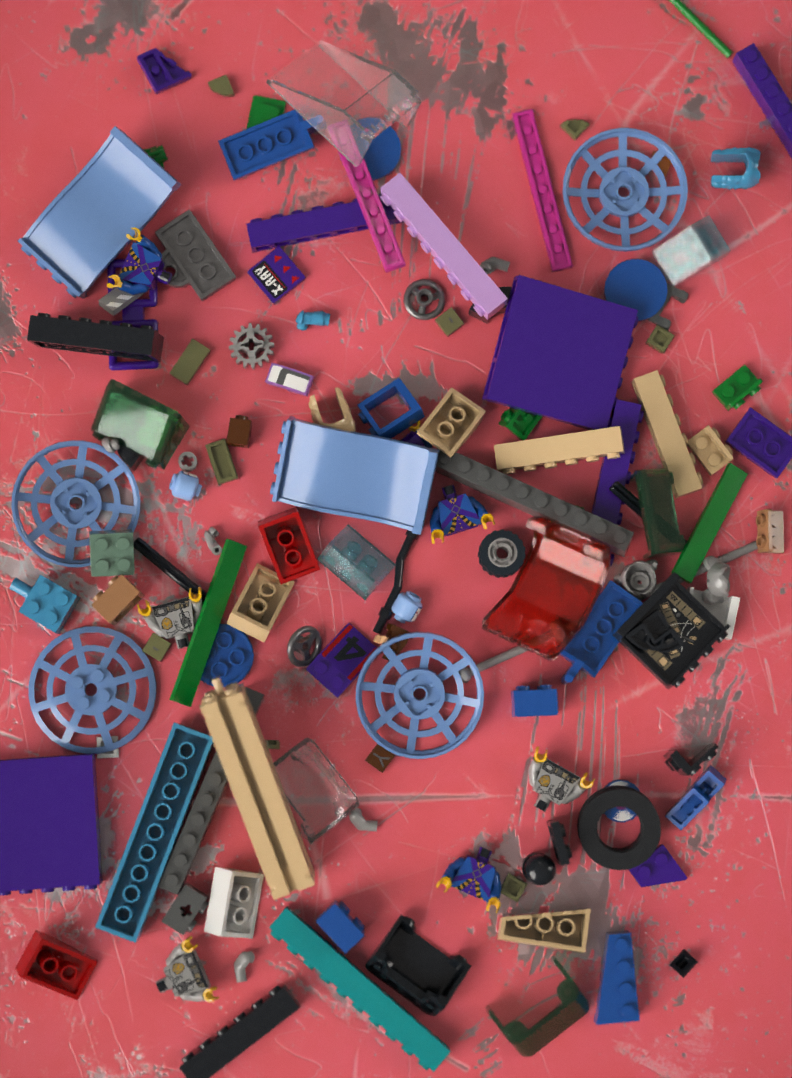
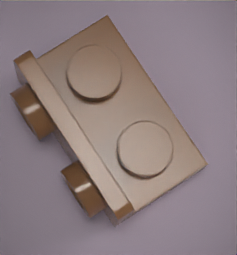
M771 509L757 511L756 545L758 553H784L783 511H772Z

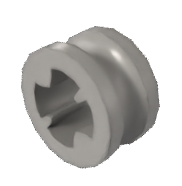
M192 452L182 453L178 458L179 467L186 472L193 471L197 466L196 456ZM183 458H193L194 462H191L192 466L188 467L187 464L183 465Z

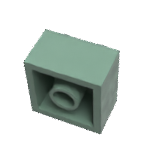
M132 529L89 531L90 573L92 577L135 575Z

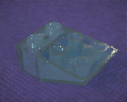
M710 215L652 250V253L671 285L675 286L725 258L731 250Z

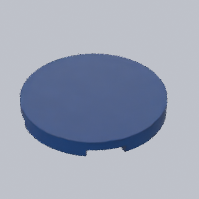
M363 119L353 123L351 127L372 180L381 179L391 174L397 167L401 156V143L395 130L387 123L377 119Z
M642 259L626 260L615 266L609 273L604 287L606 301L638 310V321H643L656 315L663 307L667 297L666 279L661 270L651 262Z
M228 624L219 625L200 679L201 681L214 686L212 679L220 677L223 687L234 682L239 683L248 675L253 665L254 651L249 638L244 632Z

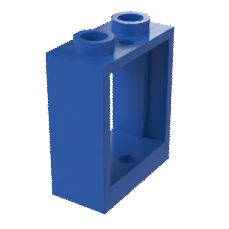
M397 378L357 404L360 410L358 416L363 424H369L371 427L368 429L370 434L391 439L425 417L422 408L400 378ZM398 393L409 411L380 429L369 411Z

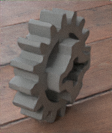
M249 323L247 329L241 325V332L235 330L234 334L236 337H230V342L234 343V345L229 346V350L234 351L231 357H237V365L243 362L244 369L251 365L252 370H255L256 364L262 368L263 361L270 362L267 356L274 354L270 348L275 347L273 342H269L273 337L272 335L266 336L267 329L264 328L261 331L259 324L253 328L251 323ZM255 334L260 335L264 339V341L258 340L255 337ZM247 335L243 341H240L243 336ZM251 342H253L255 345V347L253 348L254 350L252 351L249 350ZM261 351H264V353L259 358H257V355ZM239 352L247 354L249 359L242 357Z

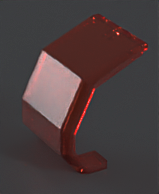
M534 516L527 520L525 526L533 530L534 534L529 553L510 590L483 618L482 629L494 635L499 634L500 638L513 644L517 643V646L532 653L536 652V655L550 661L557 659L584 627L604 587L610 569V547L547 518Z

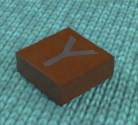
M377 744L365 761L383 773L395 755Z

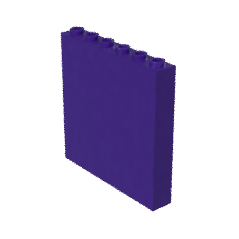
M522 275L515 276L482 399L588 430L609 428L612 423L611 411L615 408L617 397H615L616 392L621 387L623 380L621 377L622 369L626 367L628 357H626L627 350L633 342L632 331L638 323V310Z
M95 753L0 760V896L10 895L11 891L18 890L19 894L33 893L32 889H41V892H53L54 888L61 887L63 891L76 890V886H84V889H96L97 885L103 882Z

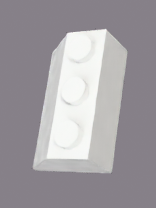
M215 867L204 932L221 937L253 939L264 874Z

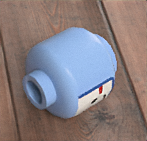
M182 470L177 474H173L169 489L174 497L186 501H191L194 496L198 497L202 488L197 475Z
M411 591L399 593L391 607L395 614L394 618L404 624L406 621L414 622L423 608L420 602L422 599Z

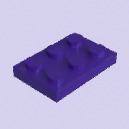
M751 407L725 441L775 479L779 477L792 459V437Z

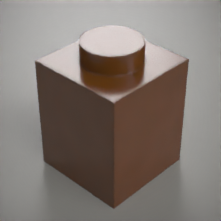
M236 415L235 418H230L227 435L228 446L249 448L252 421L248 420V417Z

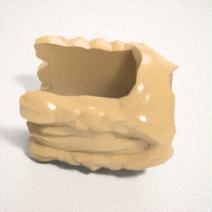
M335 388L343 419L336 423H323L315 396H310L309 408L314 424L356 432L355 421L340 388Z

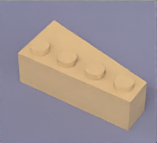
M591 909L501 917L497 940L585 953Z

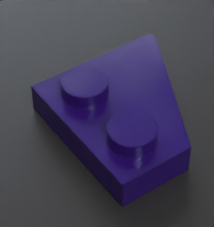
M156 48L137 56V61L155 94L190 80L192 77L189 71L185 72L177 66L175 61L165 57Z
M663 844L658 846L644 863L628 869L640 887L687 879V876Z

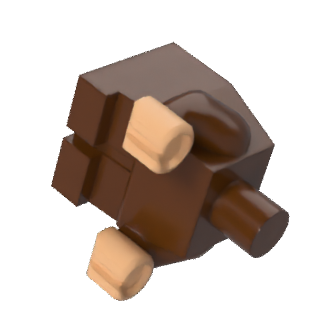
M388 623L385 628L387 629L386 635H375L373 642L382 644L393 637L411 632ZM408 639L396 642L390 648L398 655L407 644ZM383 654V657H382V658H384V659H386V660H389V659L386 657V655Z

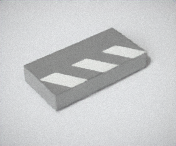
M116 287L98 300L99 306L114 316L144 293L132 295Z

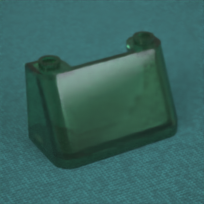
M110 379L95 415L91 431L93 432L92 436L100 441L105 437L111 440L117 439L119 444L142 455L146 459L145 463L154 469L158 466L164 470L190 426L175 410L116 380Z

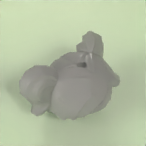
M708 556L703 560V565L708 570L706 575L708 589L701 596L702 600L707 604H713L718 601L723 603V597L729 596L730 583L728 578L730 576V566L722 563L723 558L721 556L718 558Z
M654 559L635 561L627 565L621 574L614 576L613 582L621 588H625L634 597L649 594L657 583L655 570H657L658 562Z

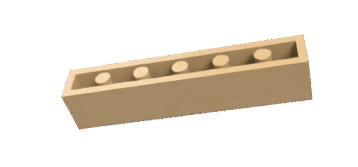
M658 370L634 378L631 382L639 404H642L641 410L644 411L646 423L675 499L702 489L703 479L699 472L696 473L694 467L696 464L692 452H688L686 446L688 445V440L685 433L680 431L679 426L681 422L678 414H674L672 410L673 400L670 394H666L664 389L666 382L663 375H659Z
M620 426L494 445L497 470L506 475L516 473L515 470L524 469V472L535 471L538 466H544L545 469L557 467L558 463L576 465L578 460L586 459L587 462L599 461V457L607 456L608 459L620 458V454H625Z

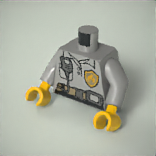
M198 587V594H193L190 588L189 597L150 607L149 601L145 600L147 607L141 609L139 604H137L139 613L143 615L149 628L159 637H165L167 640L175 638L178 649L186 648L189 646L187 634L194 632L203 606L201 598L202 589Z
M536 747L534 758L529 766V783L533 787L532 790L540 794L534 804L535 807L545 812L551 801L558 805L561 803L567 804L577 799L587 788L592 787L595 778L592 781H587L585 779L588 775L587 772L581 778L547 759L548 750H546L545 754H539V747Z
M190 936L172 950L166 959V967L163 969L166 977L156 981V985L160 993L172 989L174 996H180L183 1000L212 1002L219 999V996L214 997L212 991L216 990L217 987L210 988V981L196 951L198 944L195 946L191 945L190 940L193 936Z

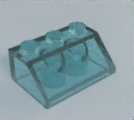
M349 524L328 543L317 558L319 562L364 600L376 590L396 566L395 563Z

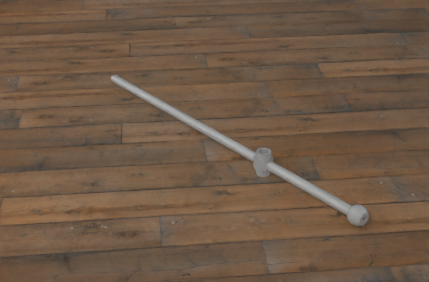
M756 541L721 556L723 558L722 563L730 562L757 550ZM703 564L700 565L695 577L708 571ZM682 579L678 580L679 583L685 582ZM662 583L655 585V588L649 594L640 595L636 598L642 601L650 597ZM584 617L563 626L560 620L553 622L549 625L550 632L478 663L476 666L479 672L551 640H555L557 645L568 641L567 634L574 631ZM464 667L458 671L463 683L470 681L473 672L470 667Z

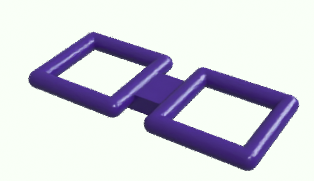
M114 259L107 267L108 276L116 275V268H122L126 259ZM108 277V283L114 285V279ZM157 285L154 290H149V299H136L122 310V321H111L112 325L120 326V323H129L135 328L147 325L154 327L153 330L158 331V321L155 319L145 320L144 307L157 306ZM108 288V293L115 288ZM109 356V368L112 371L156 369L159 366V362L154 361L117 362V357Z

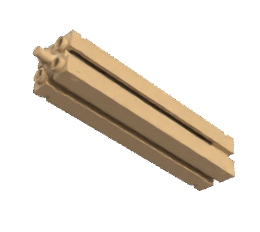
M220 677L212 679L215 690L204 694L205 697H202L200 709L205 717V722L267 884L270 887L272 897L275 900L289 895L294 890L298 889L300 891L314 886V868L310 862L250 699L247 696L243 683L238 684L234 682L226 685L224 689Z

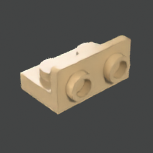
M708 425L689 439L687 446L711 476L734 458L731 448L727 444L724 445L719 439L721 437L719 432L714 427L711 428Z

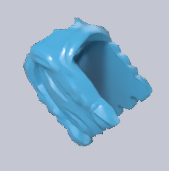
M750 147L714 150L711 162H743L746 165V171L742 176L712 175L711 186L736 190L738 188L748 189L757 185L761 176L758 170L761 151Z

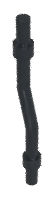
M409 530L405 534L407 537L396 558L394 586L384 608L381 607L378 615L380 616L373 629L378 634H381L387 619L390 620L392 616L391 607L402 589L404 561L414 539L417 540L419 536Z

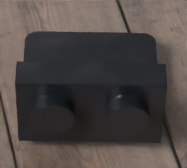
M717 744L707 745L688 763L677 750H669L664 755L666 758L665 764L671 771L675 770L680 775L693 776L701 769L700 764L703 761L707 760L708 762L716 756L717 752L715 750L719 747Z

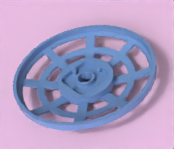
M617 128L598 133L577 149L567 165L562 193L567 214L573 225L583 236L603 248L627 252L650 247L664 239L674 229L686 206L688 185L683 165L677 154L668 144L646 131L633 128ZM619 137L618 150L607 152L597 159L588 152L590 147L600 141ZM627 137L645 140L656 146L659 150L651 159L640 152L627 150ZM665 155L676 170L680 186L667 187L664 174L657 165ZM582 157L589 167L583 176L581 188H570L569 180L572 170L578 159ZM618 157V168L607 172L600 165L608 159ZM627 157L638 159L644 162L645 165L639 171L627 167ZM651 170L657 176L660 188H649L645 176ZM593 171L602 178L599 189H587V184ZM621 187H625L629 190L630 194L627 197H622L619 195L618 190ZM680 194L677 212L671 223L667 225L659 219L665 208L667 196ZM569 196L581 197L584 210L591 219L584 227L580 225L573 214ZM661 196L659 206L654 214L644 207L648 197ZM587 197L600 199L603 208L596 215L590 208ZM609 213L620 217L621 228L609 226L602 222V220ZM637 213L647 220L640 226L629 228V217ZM651 225H654L661 231L657 237L648 242L630 245V234L641 232ZM596 226H599L610 233L620 234L622 246L605 243L593 237L590 232Z
M69 440L47 446L27 461L14 483L11 509L19 535L34 553L56 565L86 567L90 566V558L73 560L75 547L89 545V538L76 540L77 529L89 526L92 531L111 530L119 517V513L132 514L127 530L132 529L134 532L140 514V494L134 475L117 454L109 453L103 446L84 440ZM79 446L77 459H67L51 465L44 457L49 452L60 448ZM87 448L106 454L118 466L107 472L100 465L86 460ZM35 462H38L45 471L36 481L32 493L19 492L26 473ZM76 465L75 477L63 480L56 472V470L62 467ZM85 466L96 470L103 477L92 484L83 478ZM123 472L127 476L132 488L133 506L121 504L120 493L114 481ZM49 476L57 486L51 495L39 494L43 482ZM108 483L113 492L114 503L101 501L99 490ZM74 497L82 500V505L78 509L70 506V500ZM18 501L31 502L32 515L38 527L29 534L26 533L21 523ZM37 503L50 504L53 515L44 522H42L38 513ZM101 510L112 511L113 513L108 524L102 529L95 520ZM57 522L68 527L67 539L55 535L49 528ZM44 534L52 541L66 546L65 559L45 552L34 541Z
M99 626L73 629L51 641L35 661L29 680L30 707L41 730L61 747L84 754H100L113 751L133 740L149 721L157 696L154 669L149 658L142 651L143 649L125 634ZM97 632L111 635L114 639L108 648L98 645L82 646L79 634ZM71 637L74 649L64 654L55 665L44 661L46 655L57 644ZM122 641L138 654L145 668L132 671L127 661L116 652ZM95 651L105 655L99 665L87 664L84 652ZM76 655L78 668L71 674L60 669L68 659ZM112 658L123 667L126 674L117 677L113 676L107 669ZM41 668L50 673L47 681V700L36 703L34 685L37 672ZM148 676L149 698L144 712L133 706L136 697L135 680ZM58 677L66 682L65 694L53 697L54 679ZM129 682V697L126 703L116 698L117 686ZM91 683L97 687V692L93 696H89L86 693V687ZM68 702L75 710L70 722L61 715L57 705ZM111 706L122 710V713L114 721L106 724L103 715L105 711ZM50 708L56 719L63 726L67 727L62 739L47 728L40 717V711ZM83 714L94 715L98 728H84L77 725ZM128 714L140 719L137 726L128 735L113 743L109 733L110 730L121 724ZM74 732L86 735L101 734L105 746L86 748L75 746L69 742Z
M411 632L389 639L371 653L359 673L355 699L361 723L377 744L398 756L426 759L450 752L469 737L481 716L484 703V689L478 667L464 648L442 635L431 632ZM424 638L422 650H409L396 655L390 648L392 644L405 639ZM433 639L451 646L463 658L452 664L444 656L431 651ZM383 652L390 661L381 670L377 682H364L369 666ZM421 656L419 668L407 670L401 660L408 657ZM429 658L440 661L447 668L436 674L428 669ZM468 665L472 669L476 680L477 699L464 696L463 682L458 671ZM394 666L401 675L396 684L383 683L386 674ZM452 675L457 684V694L446 693L443 681ZM417 688H422L426 692L425 696L421 699H417L413 695ZM362 690L375 691V702L381 716L371 724L363 708ZM381 692L394 693L396 704L388 711L384 709ZM444 701L456 703L450 716L444 720L438 712ZM462 705L475 707L469 724L456 737L449 726L458 717ZM399 712H402L411 718L409 729L398 725L392 718ZM432 717L438 725L428 730H418L419 719ZM387 723L396 732L408 736L406 749L389 743L376 731ZM443 732L449 741L447 744L434 749L415 750L417 737H429Z

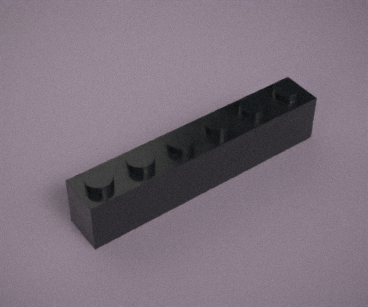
M277 985L268 992L270 996L263 1001L260 998L251 1005L252 1010L247 1014L242 1012L233 1019L235 1023L228 1028L225 1025L216 1032L218 1036L211 1041L208 1038L200 1044L198 1052L193 1054L191 1051L181 1059L183 1063L179 1068L186 1078H210L297 1011L301 1005L287 986L280 987Z

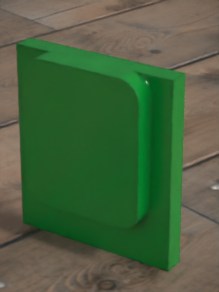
M254 95L246 129L284 114L286 101Z

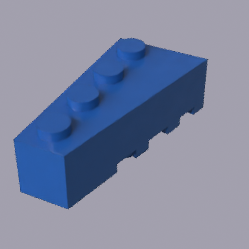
M628 930L606 932L596 1012L594 1015L596 1025L640 1021L631 932Z

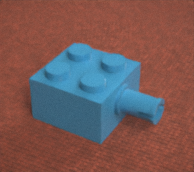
M42 575L39 576L32 587L18 578H15L9 587L10 590L25 597V601L18 612L57 634H60L81 597Z

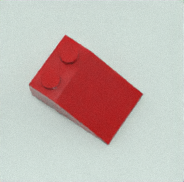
M298 507L258 521V528L280 584L320 570Z
M35 930L15 969L19 976L25 980L78 1000L98 961L55 937Z

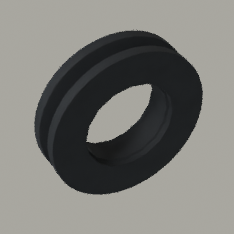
M620 785L602 788L586 800L578 816V835L585 852L593 861L605 868L627 870L637 867L649 859L658 846L661 836L659 815L651 801L634 788ZM614 807H626L634 811L641 823L637 839L630 846L624 848H612L605 845L597 833L598 821L601 815Z

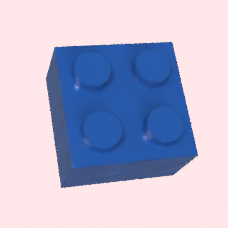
M539 685L537 690H530V686H517L516 690L511 691L512 717L558 715L557 689H552V685Z
M335 900L317 917L316 923L346 954L365 936V925L357 917L353 919L349 915L350 909L343 901L338 903Z

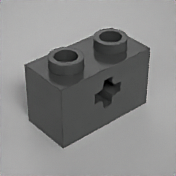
M186 883L162 922L182 935L187 931L191 933L197 923L194 920L198 913L203 914L209 904L206 902L209 896ZM187 905H190V911L192 912V914L188 913L187 915H184V909L182 908V906L186 907Z

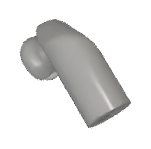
M490 257L482 262L480 266L488 275L496 269L507 272L510 262Z
M105 437L101 441L102 446L109 453H114L120 448L117 439L110 440Z
M210 527L208 531H205L204 537L210 551L214 555H219L222 552V547L215 540L219 536V532L214 527Z
M359 808L351 810L349 819L358 830L377 832V821L365 820L362 816V810Z
M251 951L240 953L234 962L237 983L247 981L245 968L255 960L254 953Z

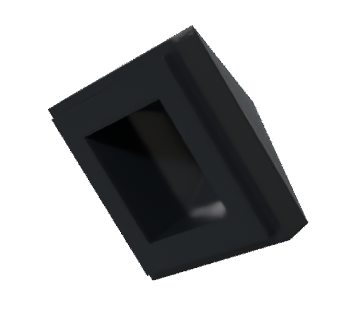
M683 950L670 966L684 978L698 961L686 950Z

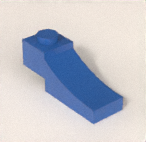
M710 765L666 813L665 817L678 829L682 830L710 802V799L725 785L727 779Z

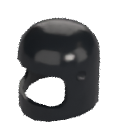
M535 852L524 858L522 873L531 883L546 885L554 879L556 866L549 856Z

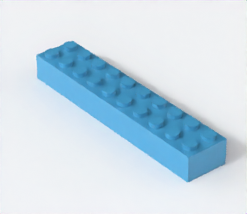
M179 723L173 724L95 928L134 943L139 941L159 889V882L174 850L214 743L210 735Z

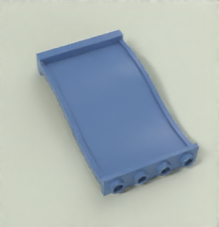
M116 126L110 131V136L88 164L47 206L24 237L18 240L22 245L21 250L28 256L33 255L37 259L36 263L42 269H48L52 272L51 277L59 284L63 282L68 287L66 291L74 298L77 296L85 298L87 296L86 293L99 276L132 241L126 237V234L135 237L136 233L131 227L138 228L141 232L172 193L177 191L182 185Z
M290 416L287 421L283 422L281 433L284 434L283 442L280 441L277 452L281 455L279 462H276L274 474L277 475L276 482H272L270 494L273 495V502L279 501L314 511L379 522L421 535L424 528L439 449L318 425L296 419L294 416Z

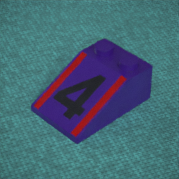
M348 623L311 662L306 670L339 698L358 677L365 661L377 647Z

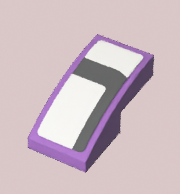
M272 363L265 382L268 385L308 397L314 376Z

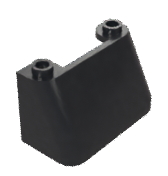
M400 915L373 952L365 967L370 973L430 1016H436L446 1007L471 968V965L460 955L448 958L414 933L416 927L415 922L411 918Z

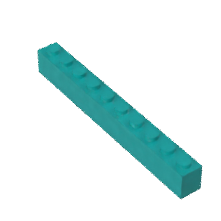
M288 906L270 925L269 928L272 930L270 934L279 942L281 939L288 944L286 948L295 956L300 954L304 958L303 963L311 970L316 968L321 973L319 977L327 984L332 982L337 987L336 992L344 999L348 996L353 1001L352 1006L360 1013L365 1011L370 1016L368 1019L376 1027L381 1025L387 1030L385 1032L386 1036L394 1042L397 1039L403 1044L401 1048L409 1056L414 1054L419 1058L418 1063L425 1070L430 1068L434 1072L451 1052L444 1042Z

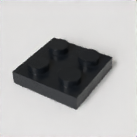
M555 819L547 821L558 864L561 866L570 864L569 858H572L569 845L564 843L563 837H566L564 825Z

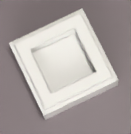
M111 736L113 743L118 741V736ZM96 737L97 747L105 746L102 737ZM119 748L97 754V759L119 757Z

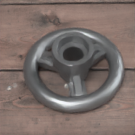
M421 279L413 282L408 286L404 294V306L407 312L419 320L435 318L441 313L445 305V295L442 288L431 280ZM423 285H425V286H430V287H432L437 293H433V294H432V292H431L429 289H425V288H424V289H421V290H418L417 287L423 286ZM411 293L416 296L417 303L420 305L418 312L410 304ZM426 296L428 301L423 302L420 298ZM439 299L437 308L431 313L424 314L426 306L430 305L432 301Z
M303 626L293 633L287 646L288 658L293 665L298 667L308 666L319 655L322 647V638L319 631L312 626ZM310 632L306 637L301 636L303 633ZM315 639V648L310 656L309 649L311 647V643ZM294 651L302 654L303 661L295 658Z

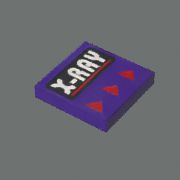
M280 246L247 271V274L273 305L306 279Z

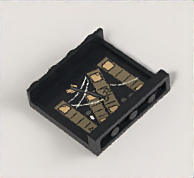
M675 572L613 634L667 689L673 686L677 688L685 680L683 675L687 671L692 673L699 666L698 660L702 656L706 658L714 650L712 645L716 641L720 643L728 635L726 630L730 627L729 624L724 626L678 582L680 577ZM659 609L685 645L677 650L666 653H659L653 650L646 651L631 643L625 635L649 614Z

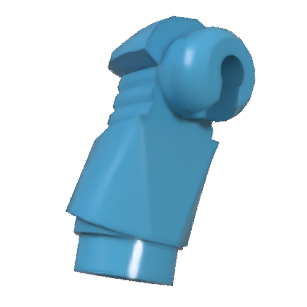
M302 310L295 320L297 328L299 330H307L308 324L328 326L330 314L323 311L304 312Z

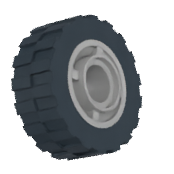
M509 530L493 531L491 534H488L479 546L478 557L479 563L483 567L482 569L487 571L489 575H494L497 578H505L515 574L523 565L526 556L523 541L518 538L517 534H513ZM504 549L507 552V558L500 559L496 551Z

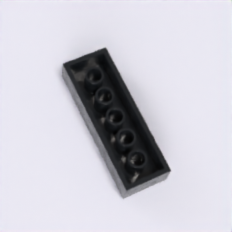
M38 313V316L30 315L27 341L40 348L161 362L164 337L157 330H153L154 327L147 325L135 328L129 323H120V326L112 325V322L106 320L94 323L88 318H79V321L71 320L69 316L58 315V318H53L50 314Z

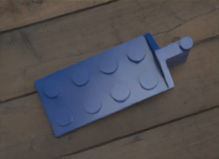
M297 108L218 142L233 180L236 181L314 149L315 146L310 134L328 128V122L323 114H318L313 118L304 120L300 109Z
M610 580L559 652L561 656L571 663L562 676L561 683L566 685L572 682L579 670L595 678L619 643L613 634L643 602Z

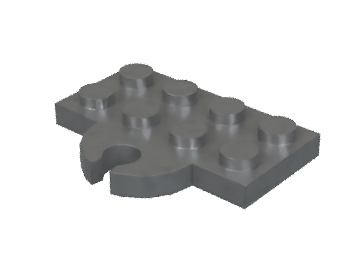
M190 209L155 232L166 248L162 253V259L165 262L163 270L170 267L176 270L175 275L168 284L169 286L184 288L191 285L201 301H204L237 279Z

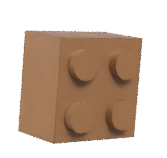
M116 575L108 583L110 587L105 592L100 591L93 598L94 603L91 605L107 622L114 626L145 596L123 575L120 577Z

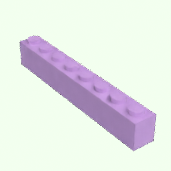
M401 173L397 174L380 188L382 202L387 207L390 205L398 221H404L408 226L407 230L413 238L417 237L421 241L420 246L427 254L429 252L432 254L438 268H444L448 273L449 281L461 288L462 296L467 301H472L475 305L474 309L479 316L482 317L484 315L488 320L507 305L508 298Z

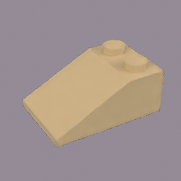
M451 387L416 434L449 457H452L481 423L486 411Z
M257 563L226 624L265 643L295 582L291 580L280 584L276 572Z

